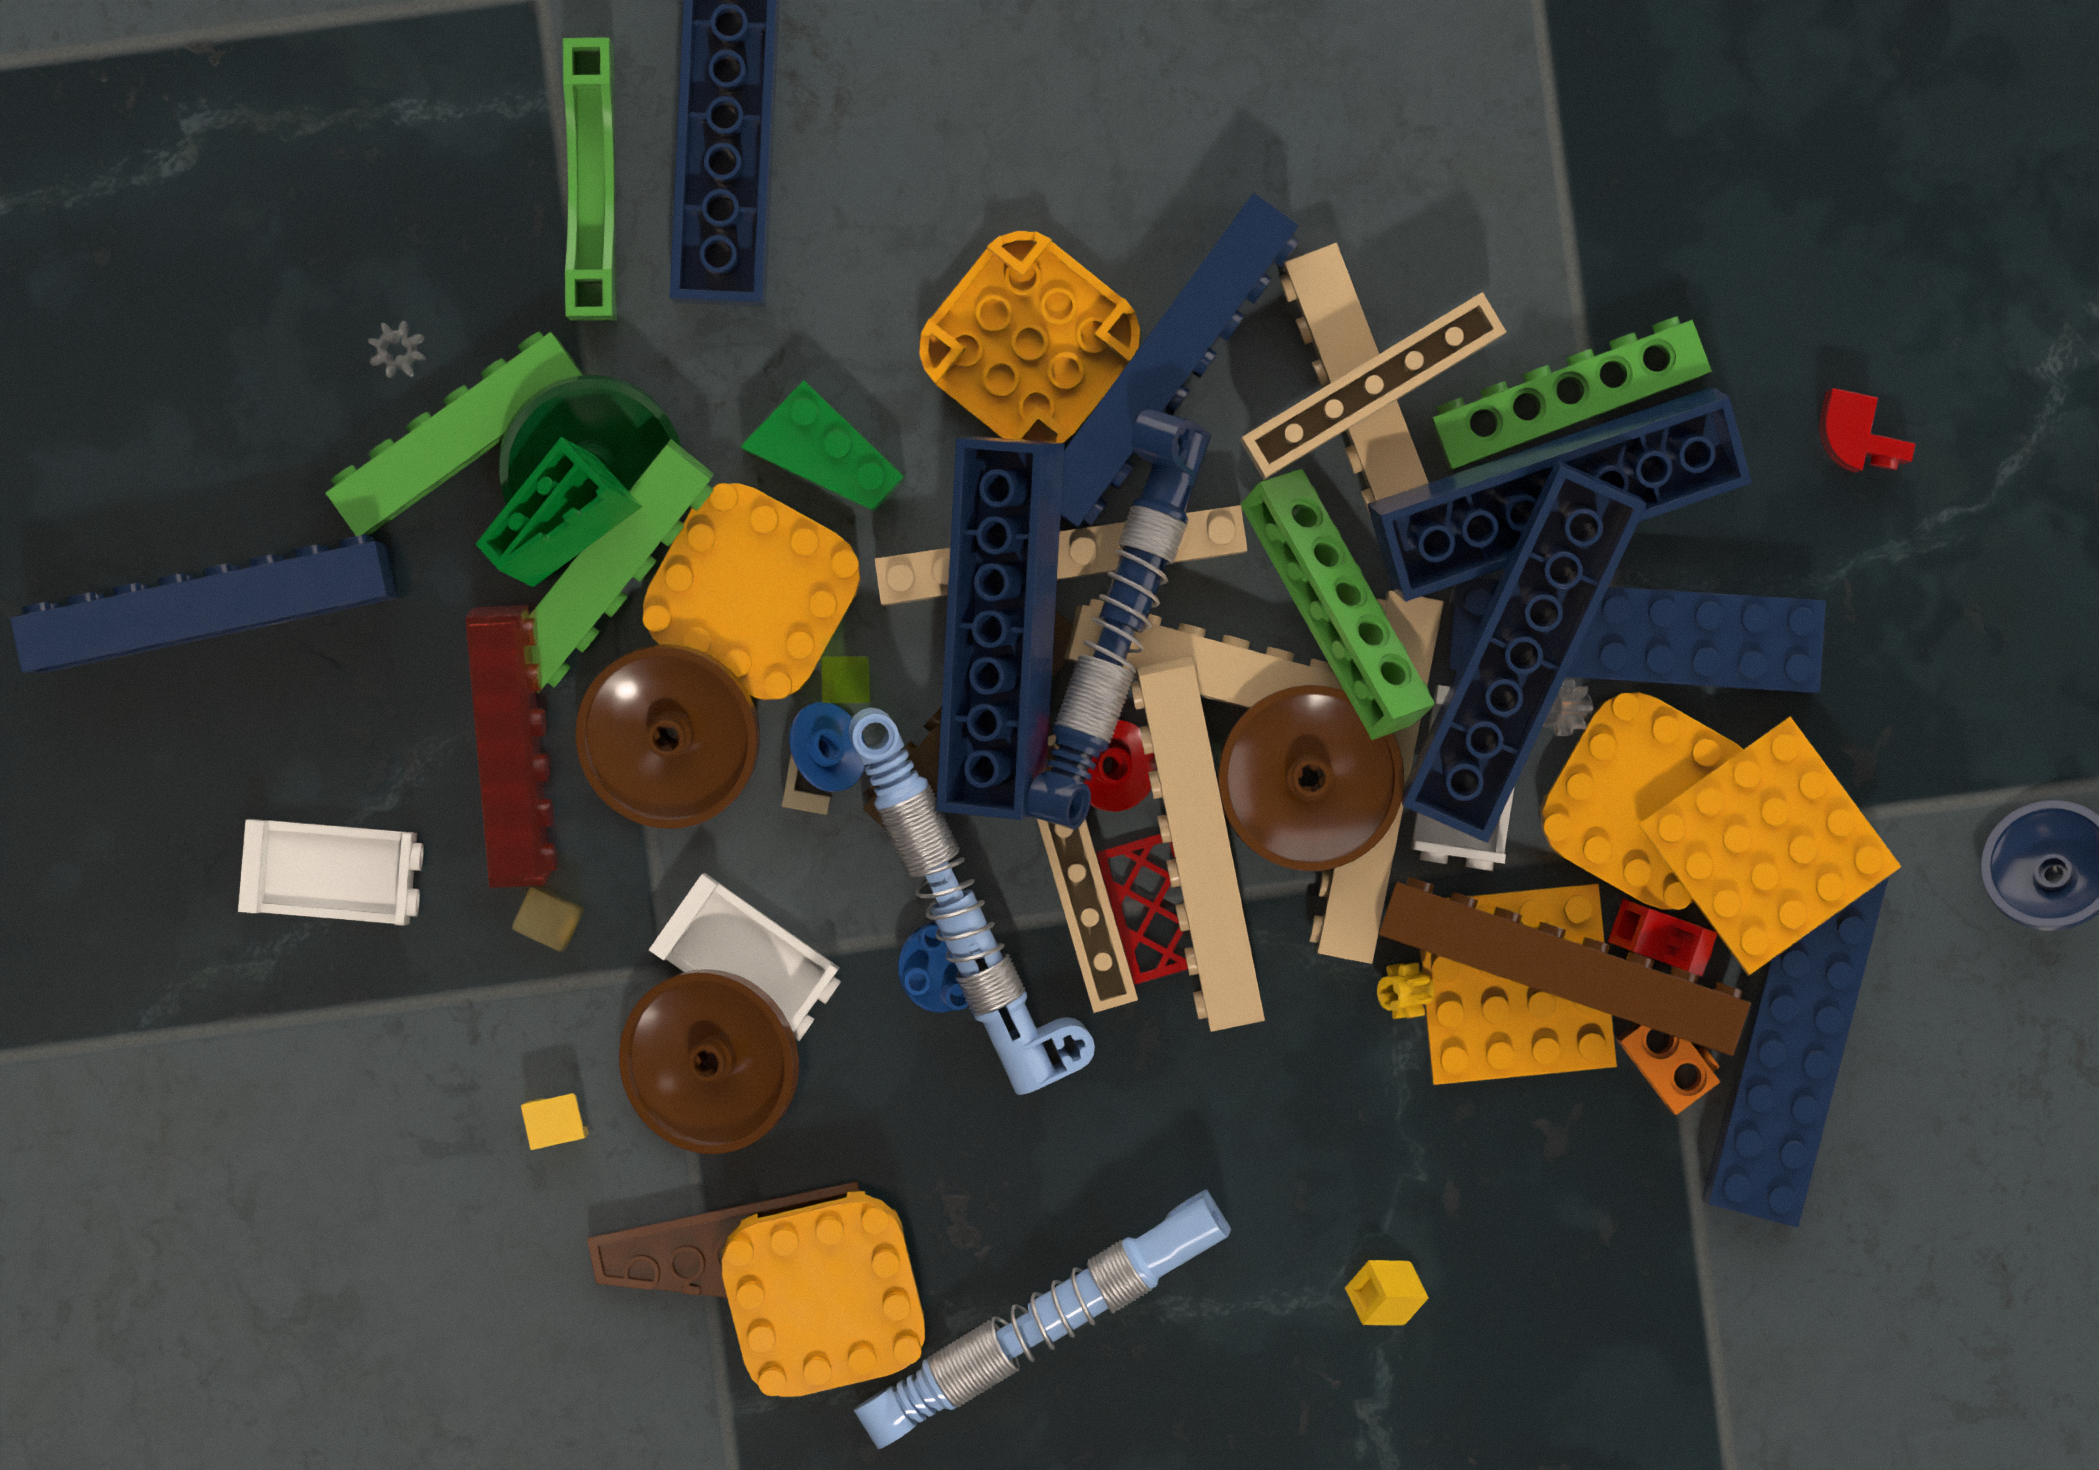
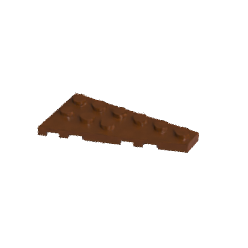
M858 1181L590 1236L587 1238L596 1284L646 1290L656 1289L728 1299L722 1278V1250L725 1247L728 1236L741 1224V1220L756 1213L758 1218L846 1198L847 1192L860 1191Z

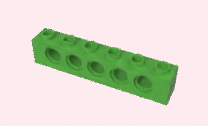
M1678 316L1653 325L1652 328L1655 334L1637 340L1634 332L1610 341L1611 350L1603 354L1594 356L1592 349H1588L1567 357L1568 367L1551 373L1549 365L1523 374L1525 383L1508 389L1506 381L1480 390L1482 399L1465 405L1461 397L1437 406L1439 415L1429 421L1448 471L1450 472L1709 374L1712 370L1693 320L1681 324ZM1656 347L1665 354L1666 365L1662 371L1654 372L1645 366L1643 354L1647 348ZM1606 363H1613L1619 366L1623 372L1622 384L1617 388L1607 387L1600 379V369ZM1569 379L1579 386L1580 398L1577 403L1566 404L1558 398L1556 389L1561 380ZM1518 396H1529L1536 402L1537 414L1534 419L1525 421L1516 416L1513 404ZM1486 412L1493 418L1494 430L1490 436L1480 437L1471 430L1470 419L1474 413Z
M1303 469L1259 482L1241 502V508L1370 738L1374 740L1415 725L1435 705V702L1429 693L1427 685L1422 681L1411 662L1405 646L1398 639L1385 616L1383 607L1376 600L1364 579L1359 565L1355 563L1342 540L1338 528L1333 524L1321 503L1316 489L1311 485Z

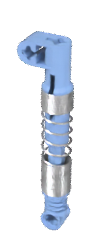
M876 708L861 710L851 720L848 732L850 741L862 765L869 764L865 768L866 774L874 775L870 778L872 786L878 785L874 790L877 795L874 805L877 812H879V816H881L880 820H883L882 824L885 825L884 828L887 829L886 832L889 833L888 836L893 841L892 845H895L894 849L897 850L896 853L901 858L900 861L904 866V870H906V874L912 877H926L917 887L916 895L920 898H936L927 908L926 917L936 921L938 926L936 938L945 941L949 949L946 953V960L955 963L958 968L956 974L957 985H960L959 989H962L961 993L964 994L963 997L966 998L965 1001L968 1002L967 1005L970 1006L969 1009L972 1010L971 1013L975 1020L983 1022L1016 1094L1022 1095L1033 1092L1082 1069L1089 1064L1094 1056L1095 1045L1092 1036L1082 1022L1070 1017L1059 1018L1036 1028L1025 1005L1027 999L1025 987H1022L1023 983H1021V979H1019V975H1017V971L1011 962L1012 959L1009 958V954L1001 953L1000 950L1005 944L996 943L990 930L995 923H987L980 908L984 905L985 901L980 900L977 902L971 889L961 890L972 885L975 880L969 879L958 884L951 869L963 863L965 858L961 857L950 863L948 862L958 854L960 847H957L958 843H955L956 839H954L948 822L944 818L945 814L936 811L937 798L932 793L933 789H930L931 785H929L926 778L919 776L917 771H910L914 764L912 760H906L909 757L908 751L905 749L900 750L904 747V743L897 726L889 715ZM876 722L884 725L886 733L880 743L868 745L862 742V731L868 724ZM928 882L933 893L921 894V888ZM1004 1006L1016 1028L1008 1032L998 1009ZM1071 1035L1075 1040V1049L1072 1052H1067L1064 1048L1063 1038ZM1048 1039H1051L1057 1048L1056 1051L1061 1062L1052 1065L1042 1043Z
M1204 1190L1175 1207L1168 1213L1162 1223L1136 1239L1127 1237L1119 1240V1243L1115 1242V1245H1111L1107 1250L1096 1254L1092 1259H1088L1087 1269L1073 1268L1071 1277L1065 1282L1053 1280L1050 1291L1045 1294L1032 1293L1031 1302L1028 1303V1310L1017 1304L1012 1305L1010 1311L1011 1322L1009 1324L999 1317H992L991 1321L987 1320V1323L975 1327V1330H971V1332L960 1337V1339H956V1342L954 1341L952 1344L944 1346V1349H940V1351L933 1353L929 1358L923 1360L921 1369L916 1371V1376L911 1374L906 1378V1381L901 1380L897 1383V1388L891 1385L859 1404L854 1409V1412L877 1449H881L912 1430L916 1426L917 1421L920 1423L926 1420V1415L931 1417L936 1414V1409L938 1411L944 1408L954 1410L957 1407H961V1404H965V1402L972 1400L973 1397L984 1393V1390L992 1388L996 1383H1000V1381L1011 1376V1374H1015V1371L1018 1372L1020 1364L1017 1356L1023 1352L1029 1361L1034 1362L1035 1359L1030 1348L1045 1340L1048 1347L1054 1350L1053 1342L1066 1334L1074 1338L1075 1333L1073 1330L1088 1321L1091 1325H1095L1094 1318L1108 1308L1112 1313H1115L1116 1310L1124 1308V1305H1128V1303L1136 1301V1298L1144 1296V1293L1147 1294L1148 1291L1157 1286L1161 1276L1227 1238L1231 1228L1209 1192ZM1019 1309L1025 1314L1015 1319L1014 1310ZM994 1321L1001 1322L1004 1327L999 1328Z

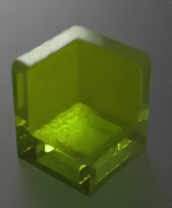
M869 656L821 657L822 703H870Z

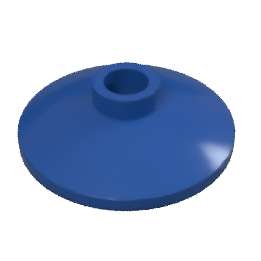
M816 702L801 709L792 722L789 741L794 762L805 779L821 790L839 792L857 783L863 774L865 765H862L850 741L848 731L853 718L844 709L829 702Z

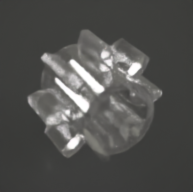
M404 321L399 325L398 331H392L387 324L382 323L381 329L384 334L380 339L373 338L368 340L371 345L377 347L378 355L370 360L371 364L380 365L383 362L387 363L385 372L386 376L390 378L395 375L396 368L403 369L407 375L412 376L413 369L410 365L415 359L419 361L426 360L423 354L417 352L416 346L425 339L424 336L421 334H416L412 337L407 336L409 324ZM402 338L401 344L407 347L408 351L405 356L398 355L394 362L393 355L387 352V347L389 343L397 344L399 339Z
M1565 678L1543 727H1554L1555 736H1571L1573 729H1586V721L1590 718L1593 710L1591 697L1587 693L1588 687H1575L1574 678Z

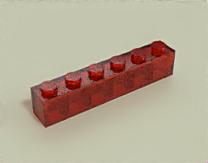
M528 605L473 607L465 618L489 888L543 886L548 880L551 871H556L557 851L555 843H548L547 826L553 825V804L551 798H544L543 781H549L550 769L548 755L541 754L539 740L540 736H545L546 720L544 709H537L535 691H541L542 688L541 667L539 663L533 664L532 646H537L538 644L536 618H529Z

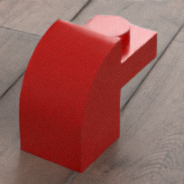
M1832 388L1826 391L1819 432L1825 451L1835 463L1846 470L1856 473L1863 470L1866 456L1871 457L1870 465L1890 470H1897L1899 463L1907 464L1912 462L1915 443L1871 434L1878 401L1877 397Z
M1623 899L1608 942L1687 972L1703 976L1707 962L1712 956L1713 945L1718 933L1678 917Z

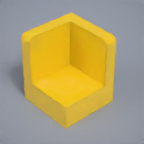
M574 1093L548 1099L540 1098L527 1101L521 1105L531 1150L583 1139L589 1135L587 1126H583L577 1097Z
M1369 1260L1345 1287L1362 1325H1404L1429 1298L1412 1263L1409 1261Z

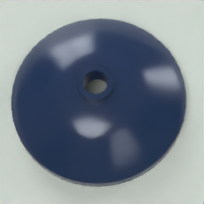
M2046 800L2023 806L2000 821L1989 835L1981 859L1984 886L1989 898L1997 909L2010 920L2022 926L2044 931L2072 928L2098 915L2099 815L2073 802ZM2054 873L2063 876L2056 883L2047 881L2048 876Z

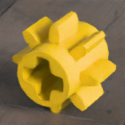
M1418 962L1387 966L1388 976L1383 977L1377 986V996L1382 1007L1392 1011L1393 1019L1424 1016L1425 1009L1423 1005L1433 1001L1434 984L1430 975L1424 971H1419Z

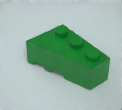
M804 380L740 446V448L873 512L905 480V477Z
M561 437L477 541L476 545L499 571L531 587H535L643 506L596 455Z

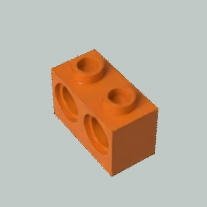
M1634 1024L1618 1036L1616 1040L1673 1114H1679L1720 1083V1080L1714 1074V1071L1720 1067L1705 1047L1701 1046L1696 1050L1691 1042L1669 1035L1668 1045L1663 1050L1654 1052L1646 1044V1037L1651 1029ZM1682 1064H1693L1697 1071L1696 1081L1688 1088H1679L1674 1081L1675 1070Z

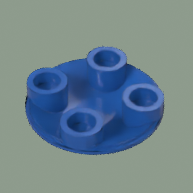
M935 921L923 925L909 936L900 952L898 975L901 986L911 1001L923 1009L941 1013L963 1010L968 1006V1002L965 1001L966 998L961 993L962 989H959L960 985H957L956 974L958 968L955 963L946 960V953L949 949L945 941L936 938L937 923Z

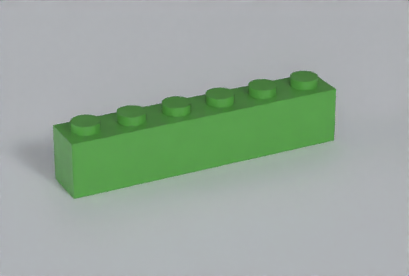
M540 331L533 334L518 346L521 353L508 363L503 358L495 361L480 373L484 378L480 383L470 390L466 385L459 387L444 398L445 408L433 416L429 412L421 414L405 427L409 433L396 443L391 438L385 440L368 453L372 459L358 470H356L354 465H351L332 478L331 482L334 487L327 491L326 495L356 536L367 535L369 537L499 444L515 413L539 390L566 378L583 376V373L556 335L549 332L543 336Z
M670 439L629 490L643 507L575 557L495 659L538 693L546 683L555 688L571 668L565 662L575 648L582 653L600 632L593 627L603 613H606L609 617L615 614L628 597L621 590L632 577L638 582L644 578L656 562L650 555L659 543L662 542L669 546L685 526L679 519L688 507L691 506L697 511L714 489L708 483L714 473Z

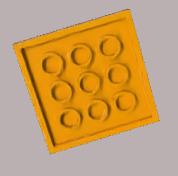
M1791 717L1639 824L1640 829L1748 976L1902 867Z
M1597 883L1468 896L1478 900L1476 906L1478 910L1494 914L1495 908L1500 907L1522 915L1520 921L1522 925L1538 929L1539 923L1544 922L1566 930L1564 937L1566 940L1582 945L1584 937L1605 943L1599 884ZM1419 949L1421 971L1428 973L1434 984L1433 1001L1425 1005L1433 1085L1617 1067L1612 1015Z

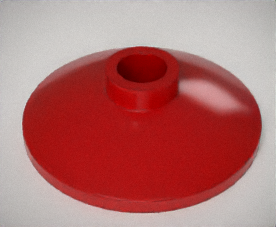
M1123 720L1117 721L1118 725L1113 730L1115 734L1110 739L1111 743H1109L1108 750L1100 753L1098 759L1092 758V762L1096 764L1095 770L1088 769V773L1092 775L1091 781H1084V784L1090 788V805L1103 811L1119 812L1139 804L1151 790L1148 772L1157 770L1154 753H1144L1139 727ZM1109 756L1112 759L1113 767L1110 772L1105 773L1103 762Z

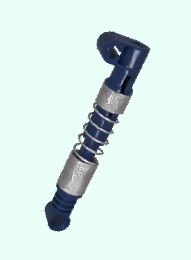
M1146 409L1142 411L1134 424L1132 432L1133 450L1137 455L1152 464L1142 496L1133 501L1132 507H1130L1131 511L1128 512V520L1125 521V528L1122 530V537L1119 538L1120 542H1118V545L1123 550H1115L1116 553L1120 554V558L1115 572H1107L1108 576L1113 577L1107 595H1099L1101 599L1105 600L1099 618H1091L1093 622L1103 626L1098 642L1083 641L1085 645L1095 649L1093 656H1078L1079 660L1074 665L1076 669L1071 674L1072 678H1070L1071 682L1068 683V691L1065 692V699L1062 700L1063 704H1061L1062 708L1059 709V717L1054 722L1053 733L1056 737L1054 744L1059 746V749H1052L1050 755L1055 757V760H1048L1046 765L1052 768L1051 772L1044 771L1037 775L1029 789L1027 811L1031 817L1069 829H1076L1081 826L1088 814L1091 804V792L1089 786L1084 784V781H1091L1092 775L1088 773V769L1095 770L1096 764L1092 762V758L1098 759L1100 753L1108 750L1109 743H1111L1110 739L1115 734L1113 730L1118 725L1117 721H1119L1118 717L1121 716V708L1124 707V699H1127L1126 695L1128 694L1127 691L1130 690V682L1133 681L1132 677L1136 673L1133 665L1126 661L1128 653H1140L1144 650L1141 642L1134 638L1135 632L1142 633L1143 630H1148L1152 627L1148 616L1151 608L1157 607L1160 604L1156 597L1159 585L1168 582L1164 570L1167 564L1174 563L1173 559L1178 554V546L1181 545V537L1184 536V529L1187 528L1186 525L1189 520L1185 511L1212 437L1209 432L1192 420ZM1134 642L1140 648L1130 649L1131 643ZM1126 665L1132 671L1123 668V666Z

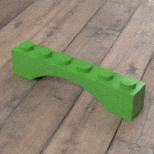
M609 37L563 38V87L568 159V228L565 265L566 317L571 321L617 320L614 44Z

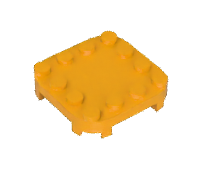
M1015 231L1000 235L987 246L984 253L934 315L928 319L920 334L919 354L925 373L935 385L1002 439L1066 443L1094 411L1138 351L1140 326L1135 310L1125 298L1120 297L1052 242V239L1037 231Z
M721 483L713 487V492L697 511L692 508L683 523L685 525L673 541L647 589L643 602V623L652 638L659 644L687 646L700 650L719 660L738 677L750 696L763 700L784 699L801 690L809 681L854 597H856L861 582L859 560L851 545L832 530L756 488L740 483Z
M1640 692L1621 693L1601 702L1590 715L1591 718L1549 792L1544 796L1539 811L1541 830L1549 847L1562 858L1643 904L1662 910L1684 909L1694 901L1640 829L1639 824L1744 749L1737 743L1658 698Z
M865 1191L847 1192L846 1198L758 1218L756 1213L741 1220V1224L728 1236L725 1247L722 1250V1278L744 1364L752 1380L759 1385L760 1390L765 1395H778L781 1397L803 1396L876 1379L903 1370L920 1358L921 1348L925 1340L924 1310H922L903 1233V1225L896 1210H892L882 1200L865 1195Z

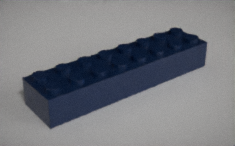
M780 0L683 1L670 299L674 303L766 307Z
M1254 192L1064 450L1060 517L1074 528L1079 529L1083 523L1092 527L1107 506V502L1101 499L1111 485L1119 490L1133 471L1135 465L1129 460L1135 453L1132 447V432L1138 416L1146 409L1162 413L1166 411L1170 415L1175 414L1190 391L1184 387L1192 374L1199 379L1202 377L1216 357L1217 352L1211 349L1219 337L1227 342L1243 321L1245 315L1239 312L1246 300L1252 304L1257 302L1272 279L1266 274L1274 263L1282 267L1298 246L1297 244L1300 240L1295 238L1294 235L1299 225Z
M1709 387L1368 503V509L1391 589L1407 602L1506 568L1556 460L1641 497L1647 505L1639 522L1751 484L1752 481L1730 397L1714 387Z
M988 437L956 438L936 811L1015 820L1034 818L1027 811L1028 792L1037 775L1047 769L1065 443Z
M1559 460L1555 461L1404 785L1401 800L1404 807L1483 842H1489L1647 505L1641 497Z
M367 535L354 536L340 540L341 548L329 551V546L322 547V544L295 549L296 558L284 560V556L270 554L249 559V568L239 569V565L231 566V563L204 568L205 577L195 579L194 575L180 573L158 578L159 587L150 588L149 584L141 585L140 583L114 587V596L107 598L104 597V593L95 594V592L67 597L69 606L60 607L59 603L50 604V602L23 606V615L10 618L21 672L42 674L398 599L388 545L376 542L374 537H367Z
M1474 578L1451 586L1446 670L1458 671L1500 580ZM1608 587L1566 678L1820 693L1826 600Z
M1889 877L1761 967L1702 1200L1707 1204L1799 1227Z

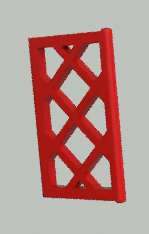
M1161 833L1096 852L1134 985L1188 969L1186 959L1173 952L1184 932L1180 931V926L1167 948L1143 936L1155 912L1179 924L1177 915L1159 906L1171 885L1169 872L1146 860L1153 845L1163 843ZM1169 842L1173 858L1175 859L1172 842ZM1143 849L1140 856L1132 852ZM1123 854L1136 861L1124 886L1113 881L1108 858ZM1142 865L1166 878L1154 902L1130 890ZM1126 895L1150 908L1137 932L1127 927L1122 912L1121 903ZM1139 942L1163 954L1156 969L1140 973L1134 953ZM1169 958L1176 961V963L1166 965Z

